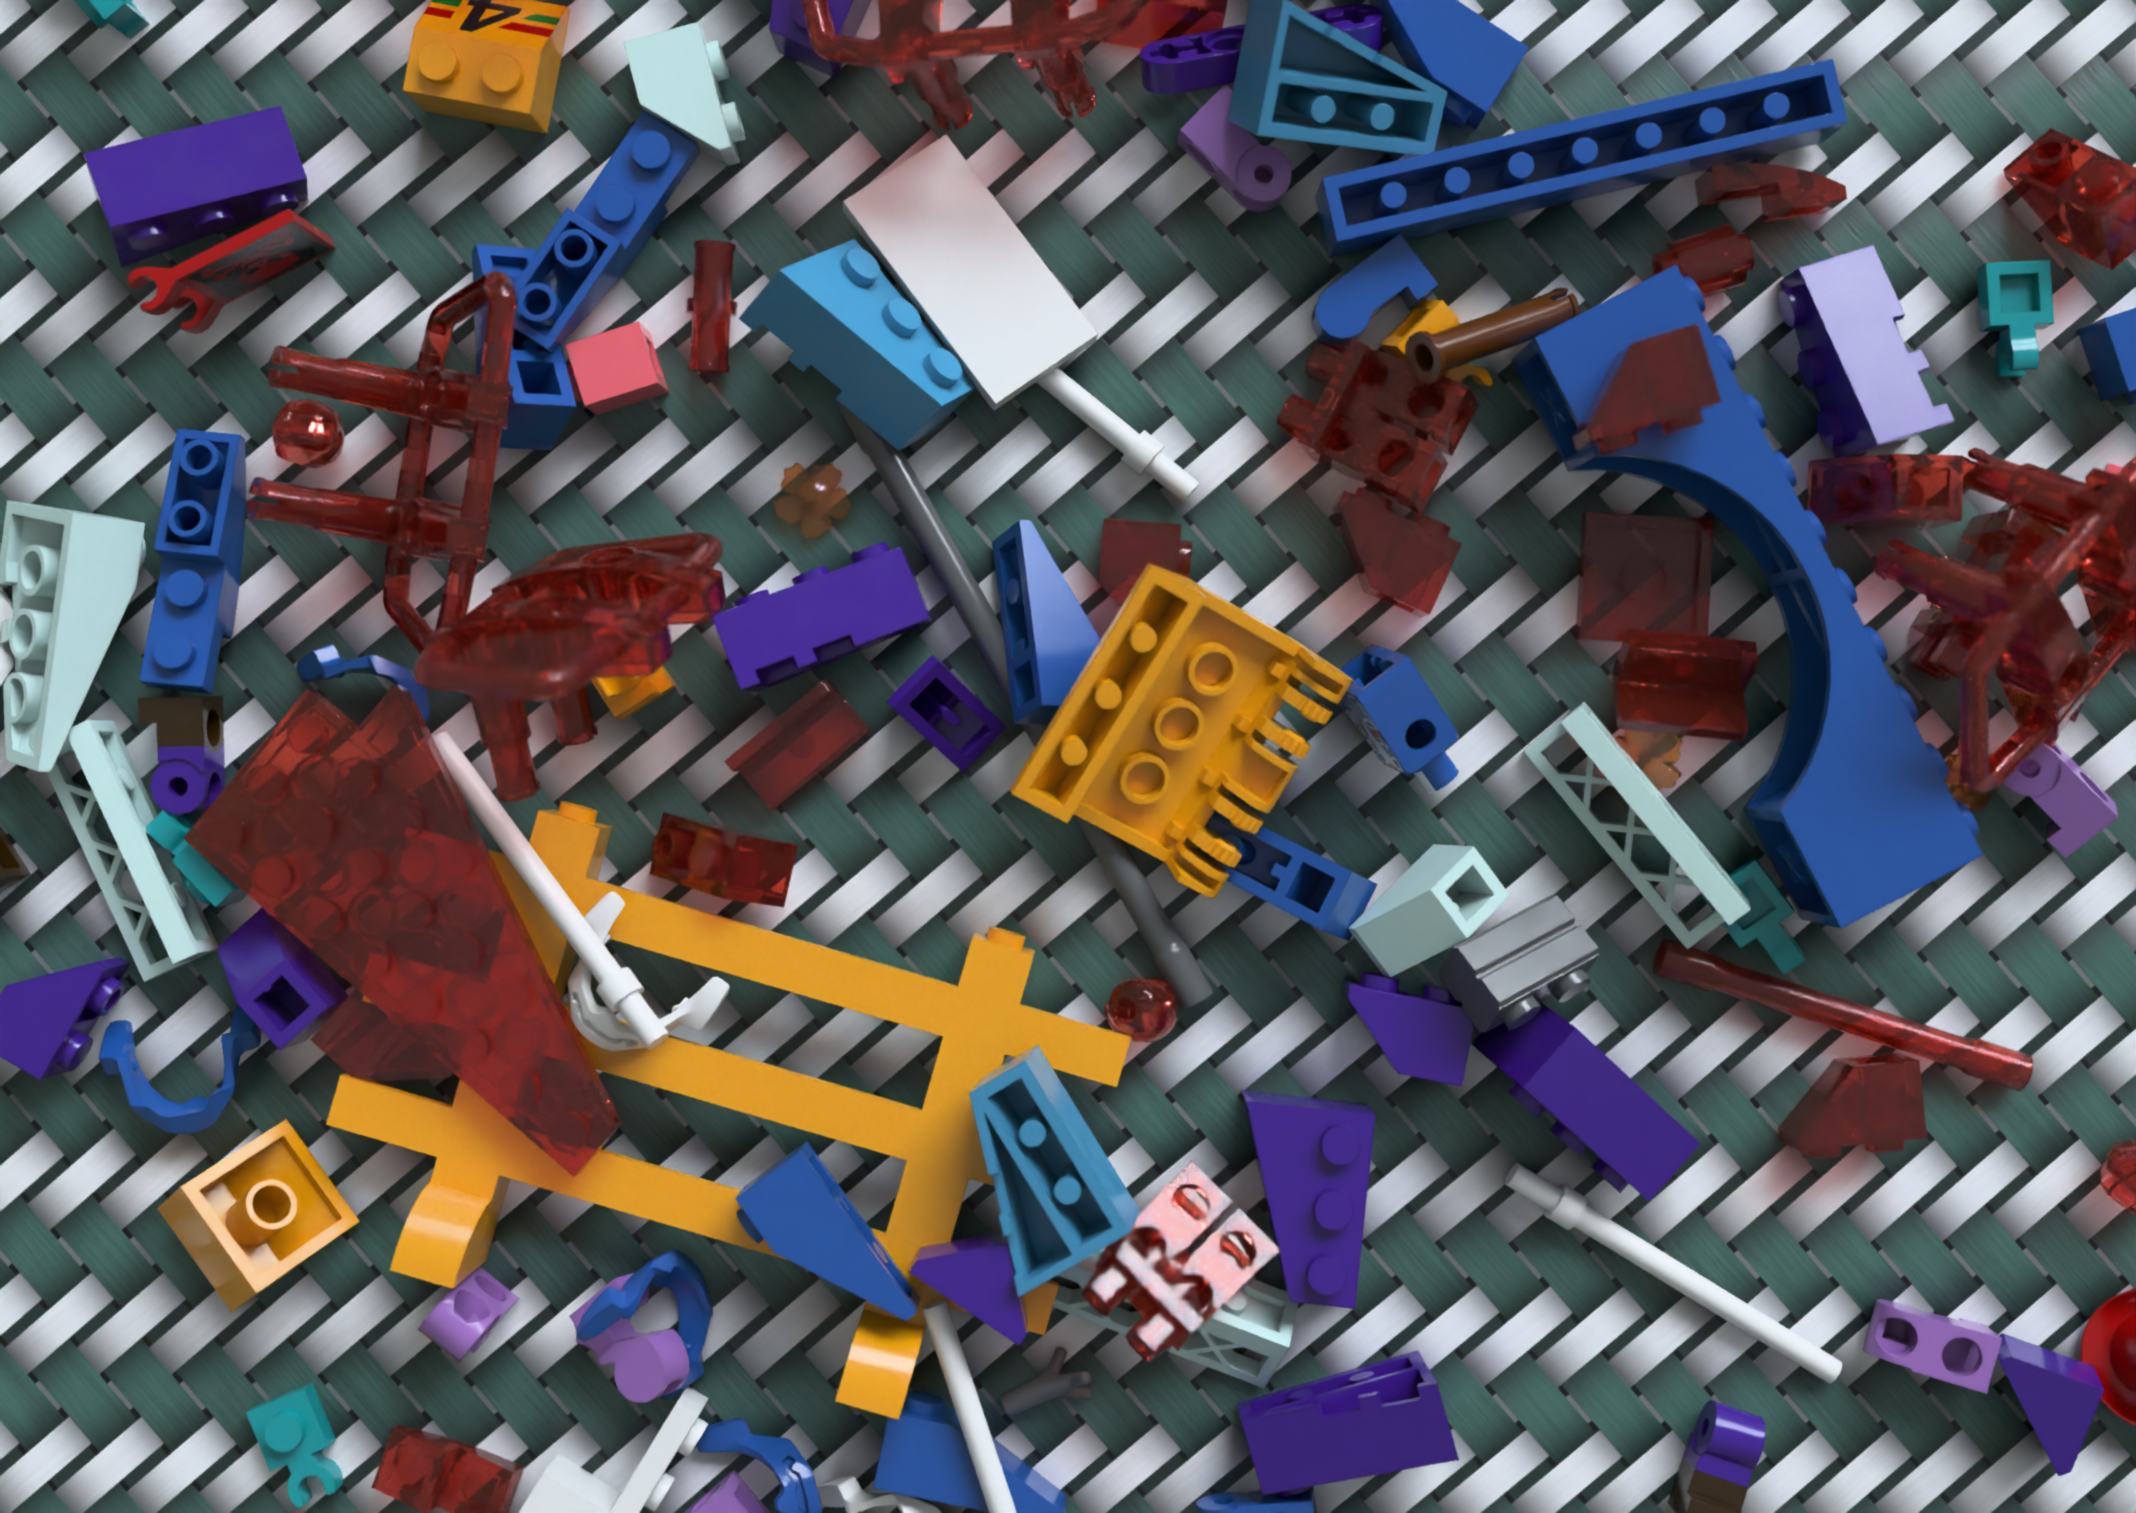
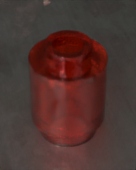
M1725 224L1667 243L1665 251L1652 256V269L1655 276L1677 264L1683 278L1686 276L1692 278L1705 299L1745 286L1747 271L1754 269L1755 261L1753 250L1746 234L1743 232L1736 234L1729 224Z

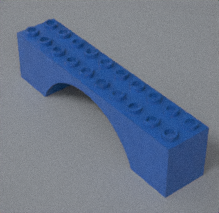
M1676 264L1535 337L1511 359V362L1568 472L1604 471L1621 473L1646 479L1678 492L1720 520L1744 545L1767 579L1779 606L1786 629L1791 663V691L1785 728L1773 763L1761 785L1743 809L1801 920L1842 929L1983 856L1975 840V837L1979 835V828L1970 810L1962 802H1956L1944 780L1949 776V771L1942 755L1931 743L1925 744L1914 720L1918 719V710L1912 697L1901 685L1895 686L1883 662L1888 660V654L1883 641L1870 626L1865 627L1853 605L1858 599L1853 583L1842 569H1835L1823 547L1827 543V536L1820 520L1811 510L1804 511L1793 490L1797 480L1791 464L1781 452L1776 451L1774 453L1762 430L1766 427V419L1761 406L1750 393L1744 394L1732 372L1736 368V362L1729 345L1722 336H1713L1702 314L1705 311V301L1699 287L1689 276L1683 278Z

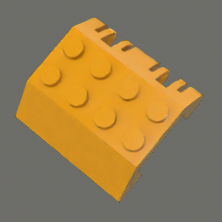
M1148 563L1009 790L1012 795L1066 823L1069 822L1074 814L1166 863L1176 881L1214 899L1230 875L1223 867L1201 852L1198 847L1222 864L1232 868L1236 867L1243 856L1234 844L1206 826L1214 811L1216 810L1228 818L1237 828L1245 832L1257 834L1264 823L1263 819L1231 796L1232 793L1257 810L1269 814L1299 768L1292 760L1266 743V739L1268 738L1285 751L1301 759H1304L1311 749V745L1305 741L1302 735L1274 719L1284 700L1298 709L1299 713L1307 719L1326 725L1334 712L1299 687L1303 683L1324 698L1339 704L1354 680L1295 639L1189 578Z

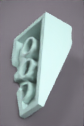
M7 500L0 550V585L12 586V606L14 611L13 619H6L1 622L2 643H10V648L14 655L15 672L11 673L3 684L6 761L39 772H51L136 589L138 572L146 556V544L143 538L145 523Z

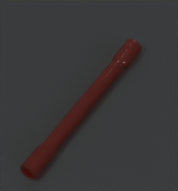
M1665 938L1660 943L1653 962L1654 975L1700 990L1717 991L1958 1068L1966 1075L2006 1088L2022 1091L2029 1083L2033 1072V1058L2031 1055L1982 1039L1965 1038L1725 961L1720 956L1694 947L1687 949L1679 942Z

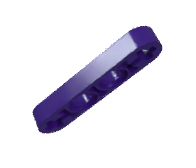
M1347 4L1307 12L1328 25L1348 34L1351 38L1376 52L1380 51L1384 45L1383 13L1376 6L1369 4ZM1245 24L1159 40L1146 45L1140 51L1143 88L1155 94L1167 95L1234 83Z

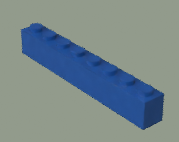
M1829 59L1325 177L1321 180L1315 200L1329 258L1383 246L1399 233L1405 240L1824 143L1847 124L1848 121L1834 61Z

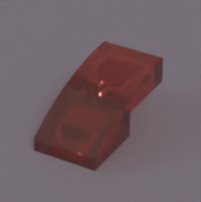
M1761 163L1712 165L1695 180L1698 206L1761 197L1764 222L1828 213L1847 199L1845 185L1819 174L1782 165Z
M398 1425L391 1430L372 1488L425 1513L437 1507L450 1513H509L524 1466L463 1442Z

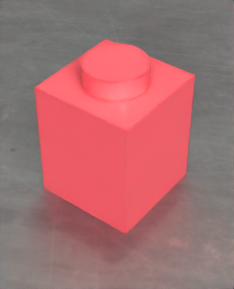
M639 321L565 344L571 362L566 367L575 402L583 400L584 406L596 415L669 393L651 333Z

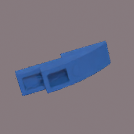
M643 110L575 211L568 207L566 208L494 315L550 353L554 351L610 291L667 215L668 210L665 204L700 154L698 145Z
M177 428L154 545V551L163 559L139 681L147 687L212 694L222 638L232 639L239 594L246 511L245 439L241 435Z

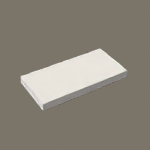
M947 135L939 138L843 201L842 211L947 350L957 358L962 370L973 382L993 411L1096 341L1098 336L1096 330Z

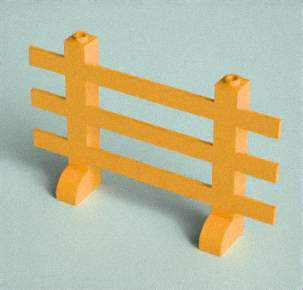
M561 801L559 810H538L529 843L583 917L605 894L611 891L616 892L624 900L625 906L608 932L611 936L610 939L943 1036L922 1109L671 1035L651 1050L640 1048L608 1051L593 1044L579 1032L571 1020L570 1006L562 1004L576 951L506 855L497 850L418 827H412L398 877L509 909V913L488 982L381 950L376 951L362 1001L473 1033L452 1105L345 1073L339 1077L326 1125L437 1157L431 1180L418 1196L406 1220L393 1256L390 1271L454 1289L486 1262L510 1179L788 1260L774 1253L765 1239L757 1243L745 1231L736 1214V1211L741 1208L735 1200L741 1191L740 1189L525 1127L546 1055L907 1160L886 1232L873 1228L870 1229L921 1299L917 1313L905 1321L868 1301L865 1302L835 1399L836 1402L899 1420L926 1327L922 1307L945 1299L949 1308L969 1313L914 1276L909 1270L913 1258L920 1247L951 1241L969 1179L994 1186L992 1175L988 1174L969 1096L970 1091L983 1076L1002 1066L1005 1055L1017 1057L1037 1044L1053 1069L1117 1087L1131 1036L1020 1004L1035 950L1023 947L1026 936L1013 931L989 926L987 936L974 933L959 984L954 985L599 881L597 879L613 826L596 822L598 811L595 809ZM618 1020L621 1024L629 1025L627 1022ZM1048 1280L1023 1294L1028 1318L1027 1331L1045 1335L1059 1283Z

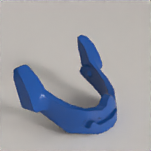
M333 644L313 650L299 660L297 664L298 673L302 680L307 683L323 678L324 680L342 678L349 673H369L387 678L399 688L409 715L407 726L399 733V745L383 758L378 760L371 759L367 764L358 767L360 775L350 781L344 788L348 804L352 805L387 793L389 788L385 777L386 771L412 751L429 718L430 704L427 690L412 670L377 655L343 659L339 656Z
M237 1004L230 1033L222 1034L221 1037L225 1063L223 1085L221 1088L214 1090L208 1099L199 1096L180 1104L164 1099L150 1085L140 1068L135 1054L132 1025L128 1020L113 1021L106 1028L99 1059L105 1074L121 1075L133 1112L165 1132L174 1134L195 1133L215 1124L234 1093L240 1056L245 1051L260 1046L261 1029Z
M675 1249L653 1258L627 1279L621 1290L613 1287L606 1288L584 1312L576 1329L577 1339L586 1342L601 1334L620 1318L630 1319L635 1314L649 1283L655 1287H668L671 1289L678 1302V1334L682 1338L687 1350L690 1371L687 1381L683 1386L668 1395L660 1396L662 1400H668L677 1396L704 1374L701 1352L706 1340L710 1318L713 1315V1307L702 1272L687 1255Z
M740 1417L720 1421L706 1427L696 1444L699 1453L738 1452L761 1461L774 1472L780 1483V1492L774 1499V1506L777 1511L783 1513H822L812 1469L790 1439L753 1434L750 1432L747 1422Z

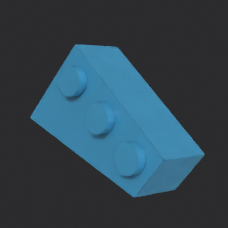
M1250 0L1227 120L1257 136L1423 155L1435 151L1448 91L1385 55L1372 50L1341 30L1305 12L1288 0Z
M855 239L780 269L738 318L754 332L762 324L793 350L787 359L802 372L811 365L842 391L838 394L836 400L898 451L934 432L976 389V386L962 370L957 358L945 350L923 323L917 309L911 303L904 300L882 273L876 259L865 251Z
M1038 1044L983 1076L970 1091L969 1096L988 1174L992 1175L1001 1211L999 1220L1003 1236H1007L1015 1269L1014 1282L1018 1297L1131 1233L1140 1210Z

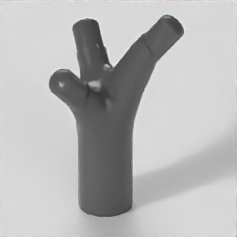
M1057 1347L1049 1365L1038 1377L1001 1394L1003 1407L1007 1415L1012 1418L1056 1399L1079 1398L1089 1400L1092 1397V1388L1081 1385H1087L1091 1382L1090 1373L1084 1371L1060 1374L1067 1351L1062 1347Z

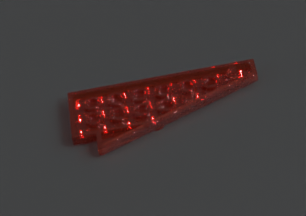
M394 684L362 724L357 726L317 690L306 689L183 839L573 1177L579 1175L622 1125V1122L411 692L403 685Z

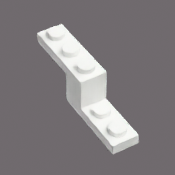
M689 1386L685 1388L622 1492L557 1453L542 1473L519 1513H640L643 1506L655 1512L675 1480V1477L665 1472L676 1452H679L688 1458L708 1425L707 1422L698 1418L709 1398Z

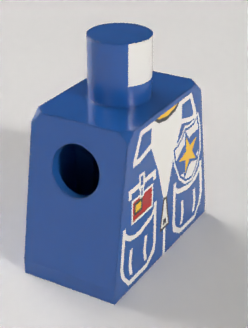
M1371 644L1339 669L1354 680L1339 706L1385 765L1406 776L1414 774L1427 793L1440 790L1457 776L1459 771L1445 752V749L1457 741L1459 737L1458 732L1409 656Z

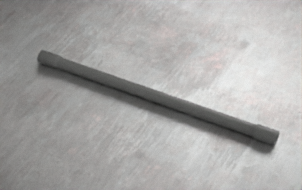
M837 401L835 404L861 450L870 457L1012 707L1002 625L903 451H898ZM1022 724L1034 747L1038 744L1049 724ZM1073 814L1150 949L1154 965L1181 1011L1188 1009L1213 994L1214 991L1189 947L1179 938L1125 841Z

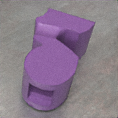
M634 1273L614 1278L569 1317L573 1321L575 1329H577L584 1312L606 1288L613 1287L621 1290L627 1279ZM649 1285L646 1288L637 1309L642 1305L648 1303ZM631 1317L630 1319L620 1318L601 1334L586 1342L576 1337L578 1344L591 1349L597 1355L598 1364L602 1366L611 1362L614 1363V1379L618 1390L626 1399L635 1403H647L662 1395H668L680 1389L687 1381L690 1371L689 1357L682 1338L674 1329L647 1333L636 1332L630 1324Z

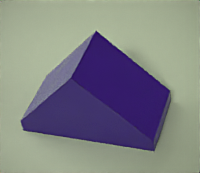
M933 655L886 701L962 772L1007 728Z
M1002 1231L920 1247L913 1258L909 1270L910 1273L1018 1346L1021 1344L1027 1333L1028 1318L1023 1295L1018 1297L1014 1282V1264L1007 1236H1003Z
M2000 1334L1999 1336L2003 1339L1997 1356L2058 1476L2067 1474L2073 1469L2104 1393V1388L2096 1370L2092 1365L2012 1336Z

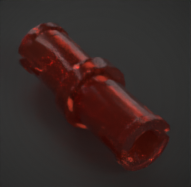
M697 240L694 241L693 298L686 299V312L692 314L691 353L688 370L700 373L728 374L730 373V366H728L731 317L737 316L738 303L732 301L733 258L736 245L724 241Z

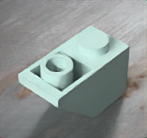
M699 22L624 41L639 103L643 110L697 144L700 150L730 166L740 163L735 142L746 140L735 101L725 104L719 81L728 79L729 72L719 40L708 42Z
M1433 844L1348 929L1385 977H1393L1468 939L1510 895L1474 846Z

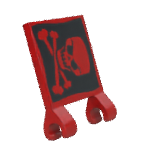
M288 208L172 268L140 267L135 269L128 275L127 283L134 289H140L149 282L155 281L157 285L156 296L151 301L143 302L140 305L141 310L147 314L161 315L171 308L179 309L188 302L194 301L197 308L194 318L190 321L182 322L180 327L185 332L198 334L209 329L224 305L336 249L331 237Z

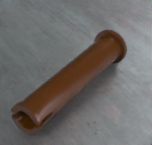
M1559 287L1547 294L1434 334L1426 331L1416 332L1406 342V363L1410 372L1418 381L1425 384L1434 383L1441 379L1447 370L1533 340L1535 337L1578 316L1580 310L1576 296L1572 293L1565 297L1568 289Z

